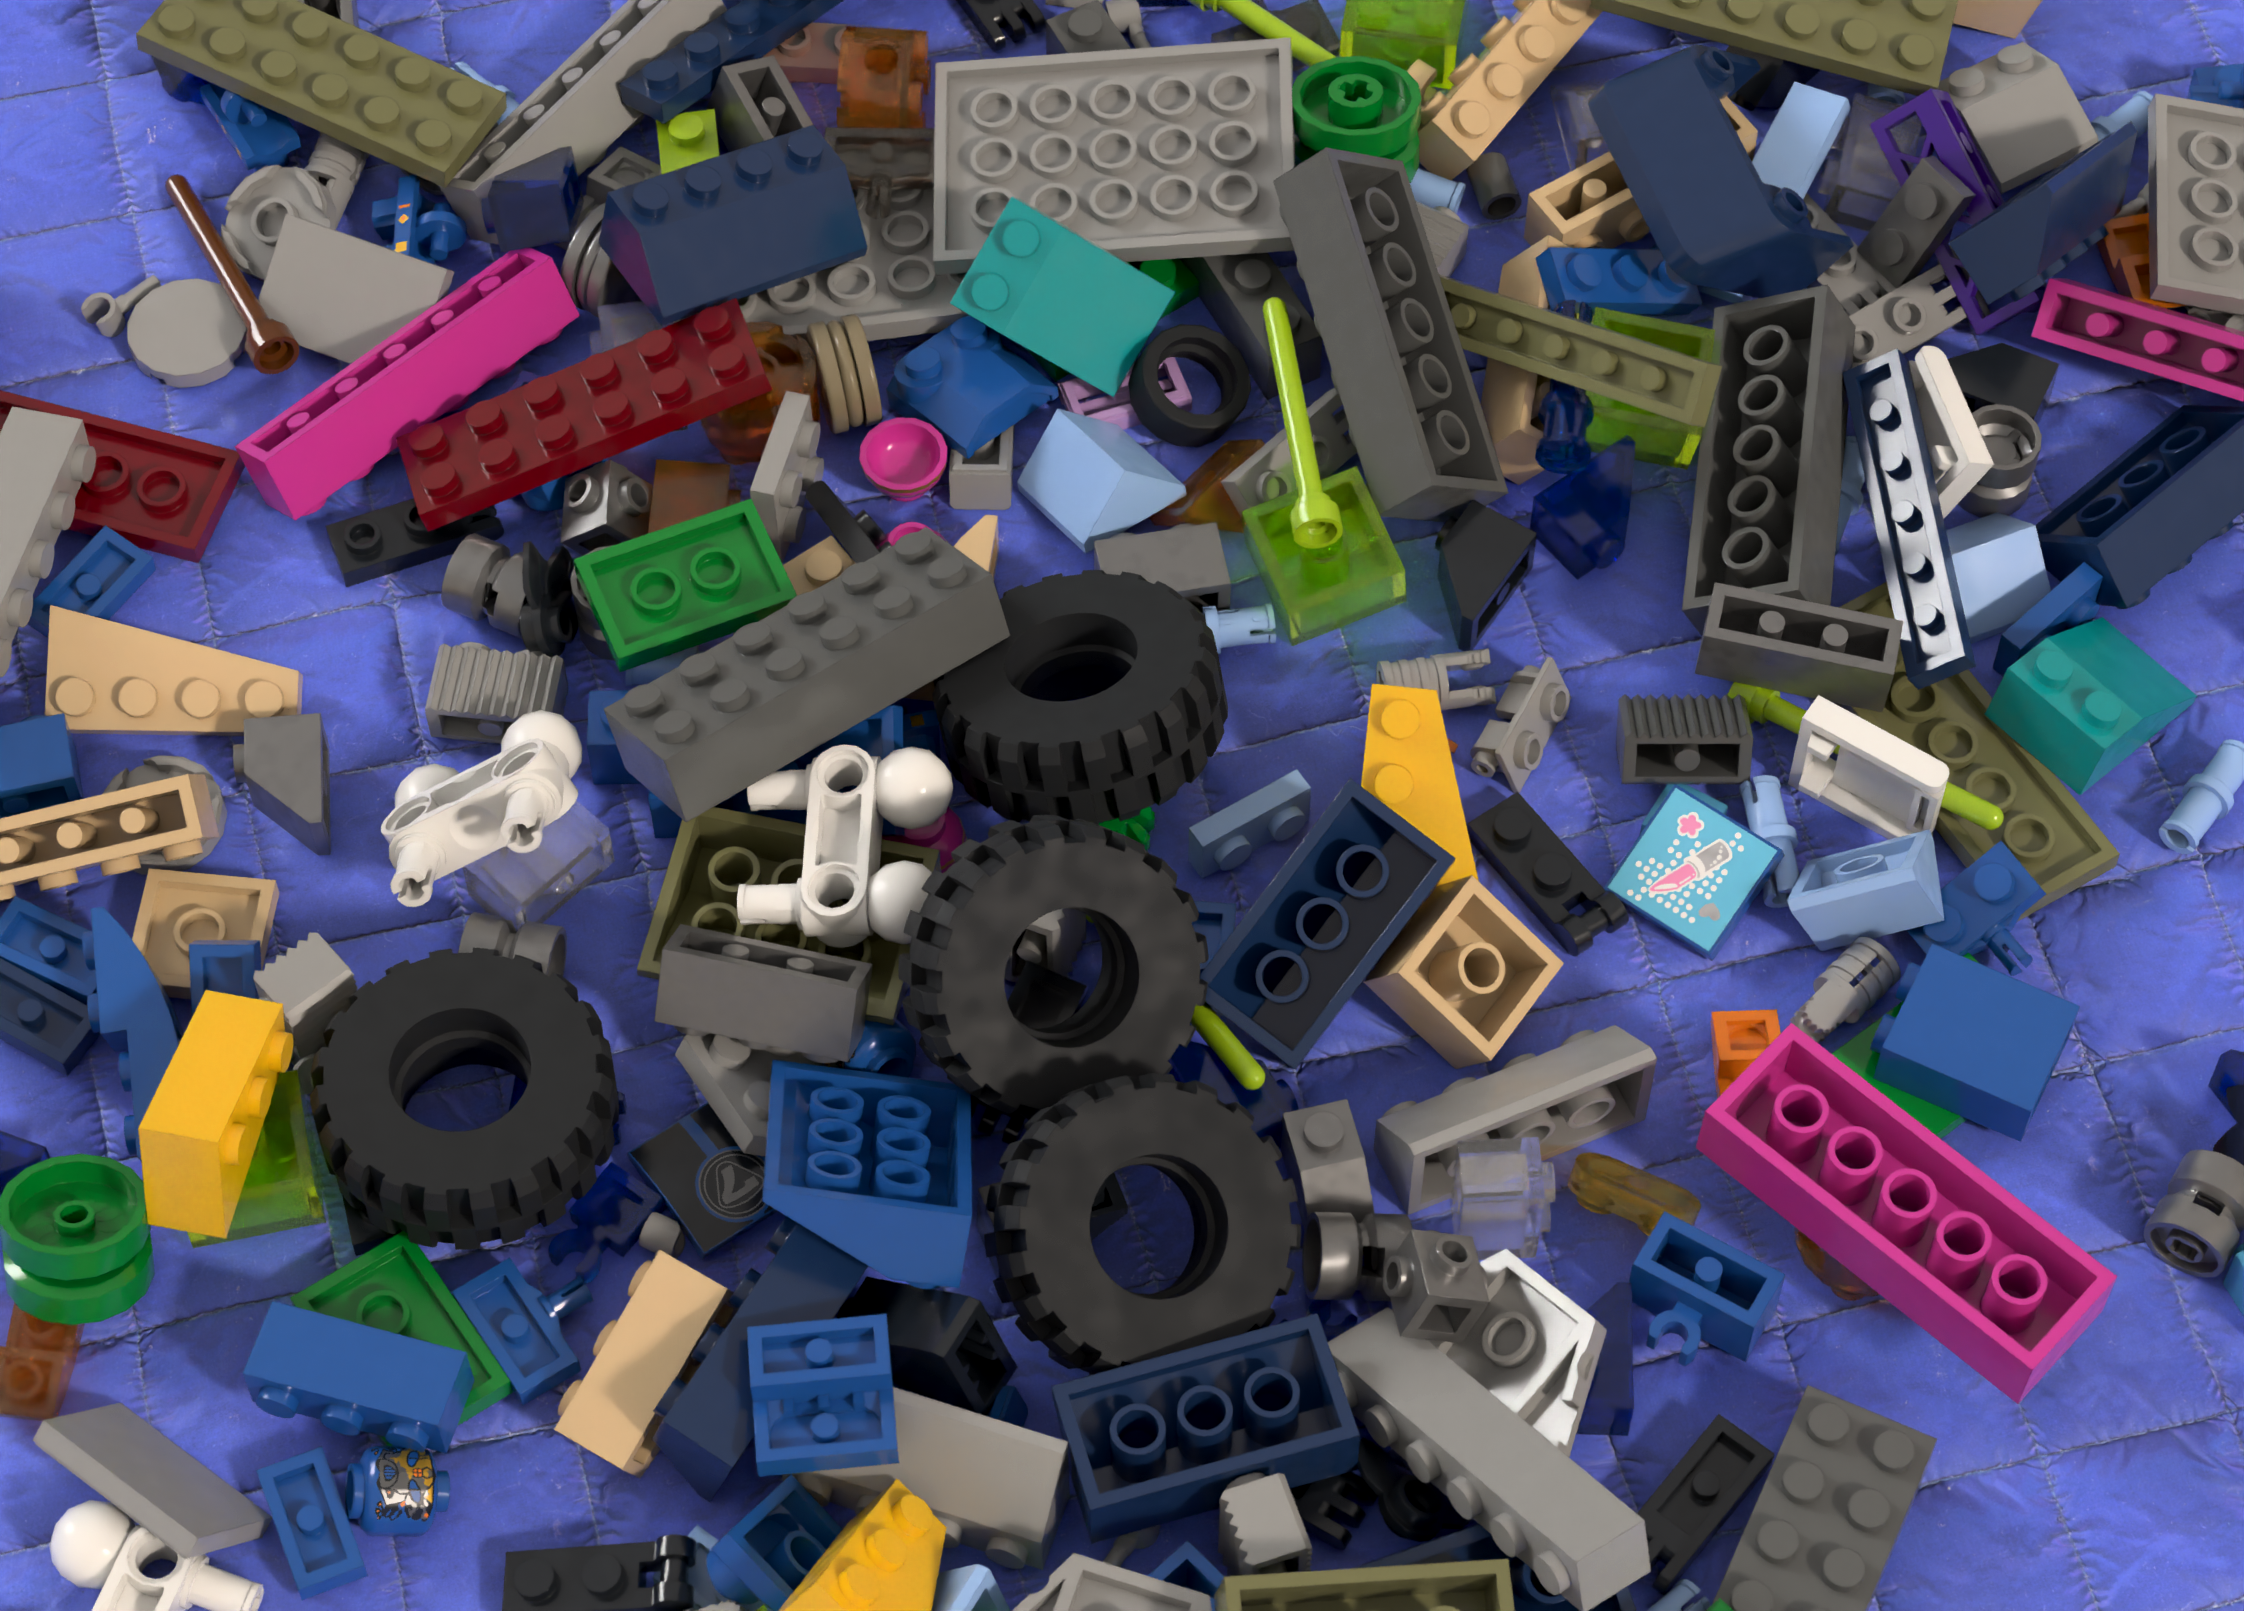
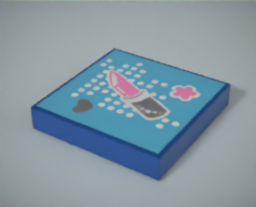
M1674 784L1604 886V890L1611 891L1620 899L1625 907L1713 961L1783 859L1784 853L1782 849Z

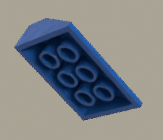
M773 1059L770 1076L762 1201L891 1280L905 1281L909 1285L920 1289H935L940 1286L959 1288L972 1220L971 1094L953 1083Z

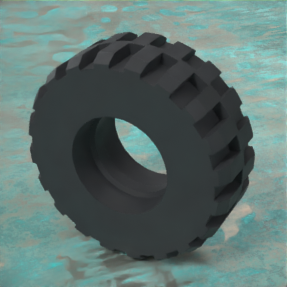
M1083 570L1082 574L1063 576L1060 573L1043 577L1042 582L1027 587L1019 585L1004 592L1003 598L999 600L1010 636L933 680L935 686L932 694L949 766L955 779L964 785L965 791L987 809L992 806L993 810L1000 816L1018 823L1021 820L1030 821L1034 815H1057L1067 820H1076L1078 818L1099 825V822L1116 818L1123 821L1138 816L1142 809L1155 803L1160 806L1176 796L1179 787L1185 782L1191 784L1200 775L1208 762L1207 757L1214 755L1225 732L1223 725L1228 717V703L1213 631L1206 625L1204 615L1186 598L1182 599L1179 593L1159 581L1153 584L1146 581L1141 575L1123 571L1121 575L1106 574L1103 570ZM1093 695V696L1086 697V698H1083V699H1078V700L1069 701V700H1071V699H1075V698H1079V697H1083V696Z
M1034 815L1029 823L1026 824L1008 820L990 827L988 832L989 838L982 843L969 838L951 852L955 863L944 874L937 870L932 872L921 888L924 892L928 893V896L920 912L910 910L903 933L912 938L909 954L903 953L899 955L898 969L899 979L909 984L910 996H906L902 1001L908 1024L919 1029L922 1035L919 1046L933 1064L942 1068L947 1073V1079L967 1093L1005 1114L1010 1115L1014 1113L1030 1120L1041 1109L1052 1107L1061 1100V1096L1078 1088L1126 1075L1130 1077L1149 1073L1168 1074L1173 1067L1168 1060L1179 1045L1187 1048L1197 1028L1191 1025L1190 1022L1195 1006H1203L1205 1004L1208 982L1200 979V963L1207 962L1209 956L1206 936L1195 932L1192 922L1197 921L1199 917L1196 904L1190 893L1176 887L1177 874L1163 859L1149 854L1145 850L1144 845L1136 840L1095 823L1078 818L1076 820H1067L1057 815ZM1063 908L1079 910L1091 918L1100 937L1102 966L1097 985L1083 1007L1065 1021L1039 1029L1025 1026L1014 1018L1006 999L1004 979L1009 954L1023 931L1038 918Z
M473 948L472 953H453L452 949L429 952L430 958L411 964L407 959L385 970L386 976L375 984L371 981L365 983L349 997L350 1008L347 1012L339 1011L333 1016L323 1033L326 1047H321L315 1053L311 1068L314 1090L310 1094V1102L321 1149L329 1173L336 1176L340 1193L353 1208L360 1210L366 1208L370 1223L389 1234H396L398 1230H402L408 1233L409 1242L432 1248L436 1247L438 1242L453 1243L456 1250L480 1249V1243L499 1239L502 1240V1244H506L526 1237L525 1230L539 1223L546 1227L566 1214L565 1204L572 1197L576 1200L583 1198L597 1181L595 1165L602 1166L608 1161L615 1143L613 1126L619 1121V1100L609 1040L604 1038L602 1022L592 1005L582 1000L579 1001L577 988L560 974L552 973L550 976L544 974L542 964L520 955H515L514 959L499 956L498 950ZM487 1065L497 1067L515 1075L527 1085L518 1103L507 1114L489 1125L473 1130L458 1132L437 1130L415 1121L405 1113L410 1099L425 1082L443 1071L459 1066Z
M1159 1073L1130 1077L1126 1075L1084 1086L1061 1096L1059 1102L1052 1107L1041 1109L1025 1124L1026 1133L1020 1141L1009 1144L999 1162V1165L1004 1170L1000 1184L990 1186L985 1210L995 1213L994 1232L984 1233L986 1258L993 1256L997 1258L1001 1277L993 1280V1284L1001 1302H1012L1020 1315L1015 1325L1029 1341H1041L1049 1348V1358L1067 1369L1079 1368L1084 1370L1090 1376L1266 1328L1276 1317L1274 1310L1271 1308L1275 1296L1288 1294L1295 1272L1286 1266L1290 1250L1300 1249L1301 1225L1291 1224L1289 1206L1290 1202L1298 1201L1293 1179H1282L1275 1163L1283 1156L1270 1135L1264 1137L1256 1135L1251 1129L1255 1117L1238 1102L1224 1104L1217 1099V1089L1196 1080L1182 1083L1176 1081L1173 1075ZM1130 1165L1152 1166L1168 1176L1186 1198L1193 1218V1247L1184 1271L1169 1288L1152 1294L1129 1292L1115 1283L1100 1265L1091 1243L1090 1214L1095 1196L1110 1174Z

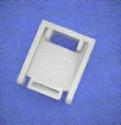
M1927 345L1923 346L1915 355V361L1909 360V365L1944 519L1994 463L1946 355L1939 348Z
M1818 695L1802 717L1788 785L1889 840L1929 829L1933 836L1949 777V768L1942 761ZM1837 745H1840L1837 761L1830 758V755Z

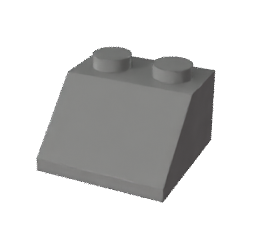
M2024 42L2007 46L2001 49L1998 54L1969 68L1959 69L1948 78L1939 82L1938 90L1949 93L2001 194L2056 168L2098 142V136L2059 65Z

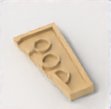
M50 605L45 715L52 716L64 713L71 733L244 736V719L301 714L303 675L297 670Z

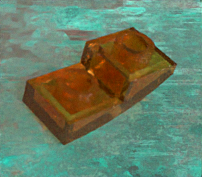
M14 1302L6 1347L0 1346V1417L36 1421L58 1417L74 1369L84 1324L67 1325L42 1321L20 1310Z

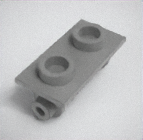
M1547 657L1541 669L1527 665L1522 671L1514 672L1508 687L1495 708L1498 718L1511 720L1510 723L1489 719L1478 741L1470 751L1473 759L1471 768L1477 774L1484 777H1492L1495 772L1504 773L1513 793H1520L1531 771L1539 765L1545 745L1557 723L1564 719L1569 708L1571 696L1552 657Z

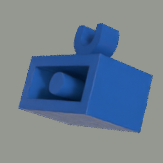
M1664 1211L1632 1264L1626 1299L1657 1315L1650 1324L1646 1343L1647 1347L1654 1350L1660 1338L1668 1333L1678 1334L1684 1339L1685 1343L1682 1346L1678 1359L1679 1364L1687 1366L1694 1360L1698 1352L1700 1339L1746 1362L1777 1309L1786 1274Z

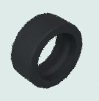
M1180 324L1161 331L1134 363L1128 382L1130 403L1140 422L1157 438L1176 446L1200 447L1218 440L1243 412L1251 391L1249 368L1239 349L1223 334L1202 325ZM1179 357L1190 359L1201 364L1214 376L1221 390L1222 400L1220 406L1212 414H1192L1178 408L1166 397L1158 382L1157 373L1159 366L1166 358Z

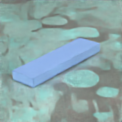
M1794 81L1752 161L1762 182L1781 189L1784 187L1790 188L1804 199L1851 110L1848 98ZM1697 285L1698 291L1732 303L1750 301L1752 298L1751 296Z

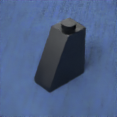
M866 1277L854 1297H850L844 1302L837 1315V1318L887 1314L893 1383L921 1396L987 1416L1002 1387L1007 1385L1017 1369L1016 1363L981 1301L967 1295L935 1289H920L909 1284Z

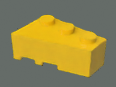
M1372 683L1361 787L1456 858L1453 865L1436 886L1471 875L1479 881L1437 690Z
M205 990L138 1127L148 1225L226 1239L259 1135L270 1107L280 1072L285 1073L292 1058L294 1039L292 1033L285 1032L282 1003Z
M896 1479L846 1524L778 1611H932L947 1527L932 1513L924 1500L913 1495Z

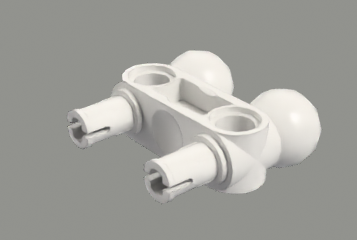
M539 710L523 714L507 729L501 741V753L461 773L454 768L438 764L415 768L400 783L395 793V809L385 818L381 825V833L390 844L389 859L394 869H396L390 886L393 894L399 892L397 900L407 907L424 905L429 901L433 893L434 880L440 879L505 846H508L516 853H528L539 847L543 838V827L565 814L578 797V789L570 780L582 762V745L576 727L562 715Z
M844 744L833 746L822 752L818 757L813 758L812 764H807L806 770L775 771L747 787V797L751 811L777 809L807 810L802 878H798L796 884H739L737 913L740 924H797L798 929L803 930L806 937L817 936L820 941L828 946L838 948L854 946L863 941L867 936L873 935L874 932L886 941L899 944L911 943L912 937L903 933L910 910L920 912L928 896V893L924 892L921 888L932 872L922 864L905 860L885 864L880 868L883 817L894 826L916 829L933 824L945 814L953 793L952 776L945 764L930 750L917 747L894 750L881 760L880 756H869L866 751L857 746ZM846 786H857V788L850 792H838V790ZM849 899V902L841 907H828L830 903L836 900Z
M89 1500L69 1508L55 1524L49 1545L52 1562L61 1576L78 1587L102 1589L92 1611H185L191 1608L193 1604L210 1611H258L264 1594L263 1584L209 1565V1558L206 1554L184 1559L140 1524L135 1525L127 1514L111 1502ZM167 1559L176 1563L174 1570L163 1578H147L141 1574L146 1565L154 1560Z

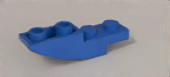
M104 907L91 908L92 931L83 932L82 944L86 966L89 971L95 970L97 993L88 994V1016L92 1031L94 1033L100 1032L114 1052L128 1050V1052L119 1054V1072L124 1091H132L134 1115L124 1117V1135L129 1154L137 1155V1158L141 1161L138 1127L184 1032L173 1004L157 974L125 929Z

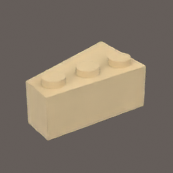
M659 1250L652 1262L650 1260L644 1262L633 1276L628 1288V1296L631 1299L618 1321H610L599 1334L593 1348V1355L596 1358L583 1381L578 1379L573 1382L563 1395L558 1407V1415L561 1418L554 1430L616 1467L641 1478L661 1450L652 1438L663 1418L654 1413L653 1410L676 1377L688 1384L698 1370L701 1363L692 1358L691 1355L713 1322L726 1329L739 1310L728 1302L734 1292Z

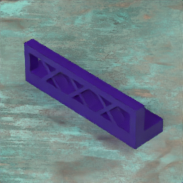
M1929 89L1869 124L1901 187L1912 173L1906 161L1918 164L1922 158L1931 157L1935 148L1942 164L1976 195L1966 208L1969 216L1961 215L1957 221L1974 225L2004 203L1947 91ZM1916 114L1927 133L1920 157L1901 152L1890 131ZM1952 227L1934 253L1976 335H1983L2023 312L2035 313L2039 311L2047 283L2022 299L2011 302L1985 316L1975 297L1978 289L1971 277L1967 281L1960 268L1964 267L1959 258L1954 256L1948 244L1953 230Z

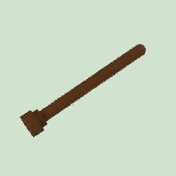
M179 174L171 175L166 180L165 189L248 331L246 334L245 350L255 368L259 372L269 375L287 370L295 363L299 356L300 348L287 325L268 318L187 179Z

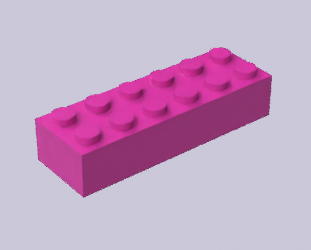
M1792 1023L1705 1111L1696 1149L2017 1404L2021 1402L2097 1318L2106 1304L2117 1279L2114 1273Z

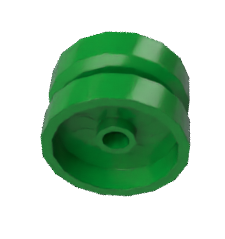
M1365 56L1335 57L1313 64L1297 76L1292 86L1295 167L1327 147L1403 161L1409 183L1412 182L1419 167L1420 141L1417 130L1421 124V94L1419 84L1406 70L1386 60Z
M74 1154L51 1157L26 1167L6 1184L0 1196V1235L7 1293L20 1310L42 1321L76 1325L100 1322L127 1311L147 1293L155 1275L150 1234L151 1225L147 1223L144 1183L135 1171L108 1157Z

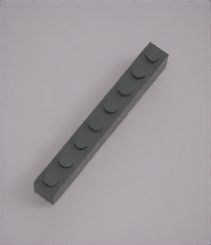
M1099 0L1092 1L1046 20V55L1131 49ZM1268 252L1179 258L1199 281V298L1224 336L1239 349L1249 368V374L1267 400L1279 395L1262 310L1264 302L1271 297L1281 298L1286 303L1302 385L1320 378L1322 337L1319 335L1313 319Z

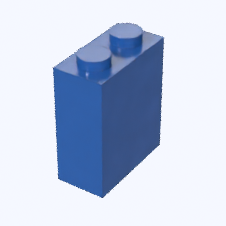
M1932 944L1921 966L1910 962L1905 970L1895 998L1904 1001L1897 1017L1895 1018L1885 1013L1877 1028L1870 1046V1050L1880 1054L1873 1078L2021 1142L2070 1037L2080 1006Z

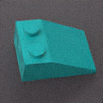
M1011 196L951 299L950 304L1053 364L1115 397L1176 292L1030 204Z
M2101 617L2045 638L2008 667L1984 715L2077 794L2082 795L2190 707L2196 700L2197 695Z

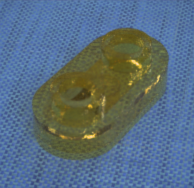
M1579 1154L1576 1157L1567 1182L1569 1189L1577 1195L1576 1201L1582 1207L1599 1214L1614 1213L1633 1221L1648 1236H1650L1664 1211L1694 1226L1701 1209L1700 1201L1688 1190L1603 1154Z

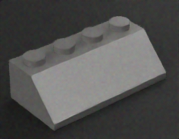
M1616 1025L1596 1033L1593 1030L1580 1031L1567 1038L1556 1049L1538 1056L1532 1053L1520 1055L1506 1063L1500 1071L1478 1080L1474 1077L1462 1078L1450 1084L1442 1094L1418 1104L1415 1101H1406L1393 1106L1385 1112L1382 1118L1376 1120L1374 1152L1407 1215H1410L1645 1120L1657 1057L1650 1046Z
M893 1387L899 1463L792 1473L796 1480L822 1507L827 1506L830 1502L852 1509L856 1515L892 1482L898 1479L913 1495L924 1500L932 1513L947 1527L943 1547L956 1548L959 1544L985 1551L986 1556L995 1563L1013 1569H1020L1024 1565H1029L1043 1570L1070 1497L1068 1441ZM782 1474V1480L784 1481L791 1474Z

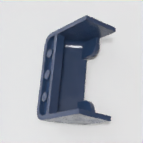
M1696 44L1606 81L1589 97V110L1662 256L1670 268L1683 280L1694 285L1764 298L1806 289L1854 247L1849 236L1812 228L1806 217L1808 215V208L1795 191L1787 187L1781 189L1774 185L1765 184L1760 179L1720 99H1724L1726 96L1730 98L1761 69L1756 59L1722 51L1714 46L1707 47Z

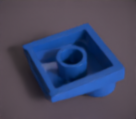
M972 316L956 320L953 324L903 356L897 362L894 376L886 388L891 409L905 418H916L931 424L942 434L947 446L953 450L955 449L967 459L973 456L976 450L1049 400L1053 401L1059 397L1057 386L1020 356L1004 346L999 332Z
M791 1474L711 1548L706 1559L711 1582L714 1588L727 1599L746 1605L761 1601L771 1611H778L842 1531V1528Z

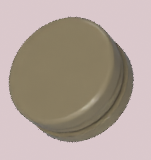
M855 314L841 316L840 322L831 320L826 325L824 321L809 324L807 326V342L819 399L830 431L833 434L849 431V426L857 428L864 424L865 427L881 423L882 407L876 373L868 341L859 317Z

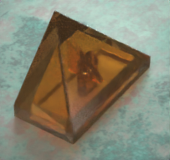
M1228 440L1182 483L1186 488V496L1149 517L1153 525L1174 527L1185 523L1201 525L1217 522L1218 531L1260 535V532L1249 531L1221 481L1265 445L1263 440Z

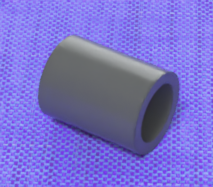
M1497 152L1485 153L1467 167L1468 178L1485 218L1490 220L1503 219L1514 214L1520 208L1522 200L1504 155Z

